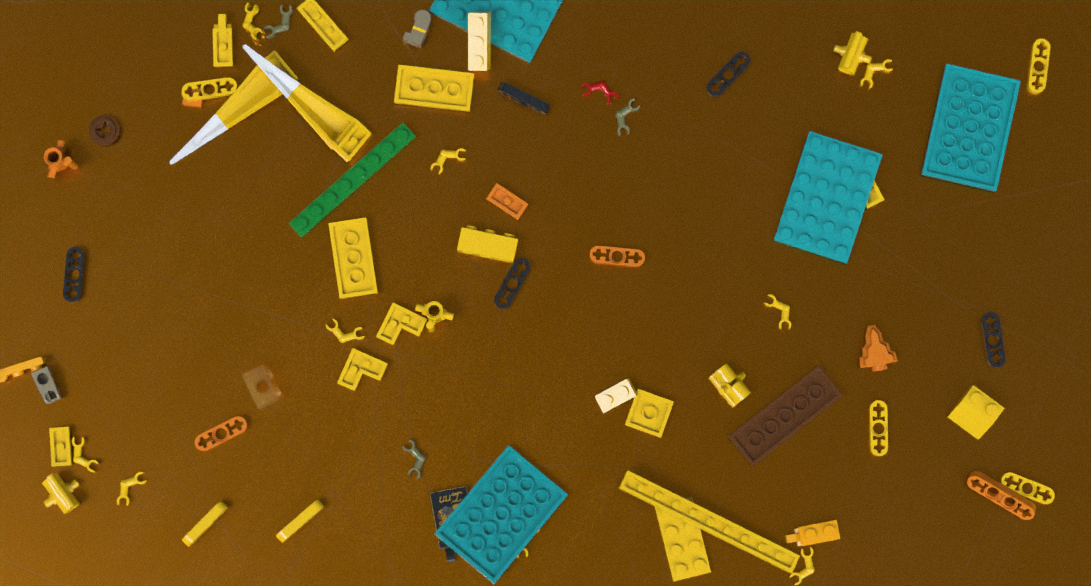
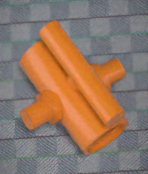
M58 140L56 147L49 148L44 153V160L49 165L47 176L49 178L55 179L56 172L65 170L67 166L73 170L78 168V164L64 154V141ZM59 156V159L54 162V159Z

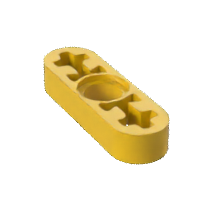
M1038 39L1032 45L1027 89L1032 94H1039L1046 87L1050 55V43L1046 39ZM1042 43V46L1046 49L1042 51L1041 57L1035 58V56L1039 55L1040 51L1036 46ZM1037 61L1042 62L1044 65L1043 71H1036L1034 63ZM1036 76H1040L1038 78V84H1040L1041 87L1037 88L1036 90L1035 86H1033L1032 83L1036 81Z
M229 77L192 82L182 87L181 95L186 101L231 96L236 91L237 84L234 79ZM226 82H229V85H233L230 91L223 88L220 89L221 93H217L218 86L216 83H220L219 87L225 86ZM212 85L215 89L214 93L206 94L203 90L204 86ZM197 86H201L200 92L202 96H198L199 92L193 93L192 97H189V94H185L188 88L194 91L198 90Z
M881 400L874 401L869 406V449L874 456H883L888 451L887 405ZM877 404L883 408V411L879 413V417H884V421H873V417H877V412L873 411ZM881 423L884 430L881 434L874 432V424ZM873 436H884V440L880 439V445L884 446L880 453L874 449V446L877 445V439L873 440Z
M1009 472L1004 473L1000 477L1001 484L1021 496L1040 504H1050L1055 498L1054 491L1051 488ZM1011 476V480L1016 483H1018L1020 479L1021 482L1018 484V491L1015 490V488L1017 487L1016 485L1010 484L1009 486H1006L1007 482L1004 481L1005 478H1009ZM1024 483L1031 484L1032 492L1030 494H1025L1022 491ZM1036 490L1042 493L1048 491L1047 495L1050 498L1043 501V496L1036 494L1035 498L1033 495L1036 493Z
M317 499L276 535L282 543L285 542L325 507L324 504Z
M222 500L219 501L187 533L182 541L190 547L228 509V506Z

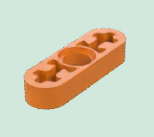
M595 246L589 254L591 261L596 264L640 267L645 261L644 253L638 249ZM600 250L601 254H607L606 250H610L609 261H605L606 257H600V260H596V256H593V253ZM615 251H619L623 255V259L619 262H615L612 259V253ZM625 252H629L628 256L631 257L638 253L642 260L634 263L633 259H628V263H624L626 259Z
M236 416L198 435L195 439V446L200 451H208L244 433L248 428V423L243 417ZM236 420H238L239 422H243L244 424L241 426V430H239L238 428L232 430V432L234 433L233 435L230 434L229 428L226 427L227 424H229L230 427L235 426ZM223 428L226 430L227 435L224 439L220 440L216 437V431ZM212 432V437L216 441V443L213 444V441L211 440L207 442L206 448L204 446H200L199 443L201 442V438H211L209 433Z

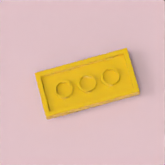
M398 65L394 103L470 112L474 73Z
M367 218L328 223L339 298L345 299L377 294L378 289Z
M690 497V498H685V499H687V500L693 502V498H692V497ZM655 507L673 582L710 573L711 570L701 530Z

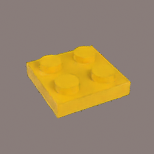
M637 389L638 395L634 397L625 425L661 438L674 401Z

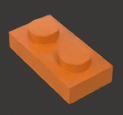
M496 183L486 198L487 201L516 220H519L529 205L498 183Z

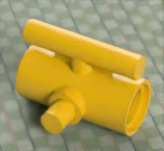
M858 31L851 33L847 46H835L834 52L842 56L838 66V70L841 72L855 75L859 62L870 64L872 57L864 52L868 39L862 36V33Z
M432 301L425 305L417 303L415 311L422 312V315H426L429 319L426 323L429 332L435 330V323L445 319L452 321L454 313L443 309L442 305L437 301ZM438 308L440 312L437 316H431V309Z
M728 363L709 377V380L732 408L751 393L743 383L745 373H735Z
M52 473L42 483L50 493L48 495L49 498L43 501L47 508L52 504H58L63 513L67 514L80 504L72 493L74 492L73 489L79 486L75 479L70 483H65L58 473Z

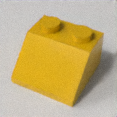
M972 385L969 386L947 417L979 440L993 425L1004 410V407Z

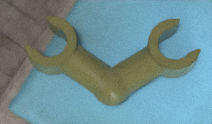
M283 5L280 6L282 24L274 27L270 25L264 27V31L269 29L273 31L271 35L266 36L267 39H272L277 33L289 30L290 15L293 13L291 5L288 12H283Z
M636 98L631 99L627 106L618 110L615 114L619 126L617 129L619 137L621 135V128H625L627 135H629L630 129L625 123L624 116L640 108V106L637 108L631 107V103Z
M409 439L412 443V448L402 447L405 451L410 452L416 458L413 468L408 471V476L411 475L412 471L416 470L418 472L416 480L421 477L420 469L426 457L415 447L414 441Z

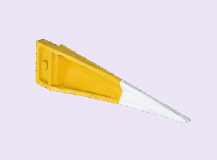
M243 45V49L330 149L338 153L346 162L350 161L372 133L357 119L294 80L249 46Z
M275 50L265 57L266 60L294 80H299ZM257 65L214 116L170 160V164H174L283 93Z

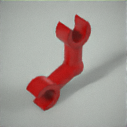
M601 80L590 85L583 83L580 86L589 88V91L582 96H588L591 92L601 89L606 95L609 104L612 105V102L609 100L611 95H615L619 99L618 94L612 92L605 81Z

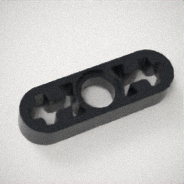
M736 53L708 82L706 87L708 95L711 97L720 96L750 64V57L747 53ZM738 57H739L740 59L744 57V58H745V61H744V62H745V65L740 64V65L737 67V70H740V71L737 72L736 69H735L733 66H735V65L737 64V62H738V59H737V58H738ZM727 69L731 70L734 74L730 80L723 77V72ZM717 77H719L723 82L718 88L719 92H712L711 84L716 85L719 82Z
M501 82L497 89L499 93L541 114L546 115L550 108V105L505 82Z
M79 247L70 248L66 254L63 297L70 303H76L82 297L85 253ZM75 251L81 255L76 261V264H80V268L70 266V263L74 264V258L71 257V254H75ZM71 270L79 271V278L77 280L69 278ZM68 282L72 284L79 283L78 287L74 285V291L77 292V296H74L73 299L68 295V292L72 291V286L68 285Z
M519 258L513 263L495 295L494 303L497 308L507 309L514 300L530 271V264L526 259ZM524 262L527 269L520 272L519 276H523L520 280L516 275H511V273L514 272L516 274L518 271L516 265ZM511 278L516 279L518 282V286L515 289H509L506 285L507 281ZM505 288L506 291L513 293V295L510 296L508 294L506 297L508 303H504L501 306L499 305L498 297L502 298L505 292L502 289Z
M989 312L981 318L985 354L988 365L992 368H998L1005 363L1001 326L998 315ZM988 316H990L991 319L995 320V322L992 323V329L996 328L997 332H986V330H990L989 323L985 322V320L988 319ZM990 335L997 336V345L992 346L988 343ZM999 347L1000 351H996V356L1000 357L1001 360L996 364L995 361H991V358L994 357V351L990 352L989 349Z

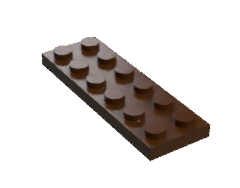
M818 365L728 437L751 467H753L843 395Z

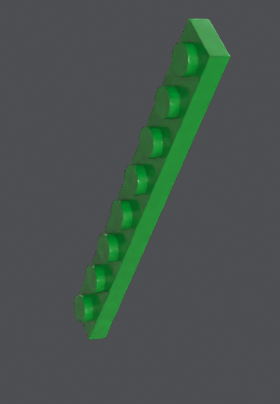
M404 123L400 124L290 221L289 225L303 238L413 141L416 136Z

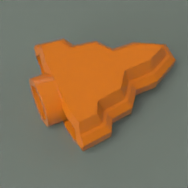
M869 325L865 334L866 344L863 346L862 356L859 358L860 368L872 367V372L888 369L887 364L898 361L896 353L891 350L889 343L883 340L882 334L876 325Z

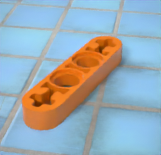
M980 471L970 473L967 480L969 488L1021 519L1030 520L1034 517L1036 506L1033 502ZM994 487L998 490V493L993 494L988 489ZM1011 497L1015 500V503H1008L1005 498Z

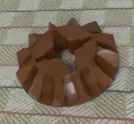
M101 115L91 122L89 135L96 144L102 146L111 145L118 139L120 133L119 124L113 117ZM106 123L107 129L112 132H107L104 137L103 133L97 130L103 129Z

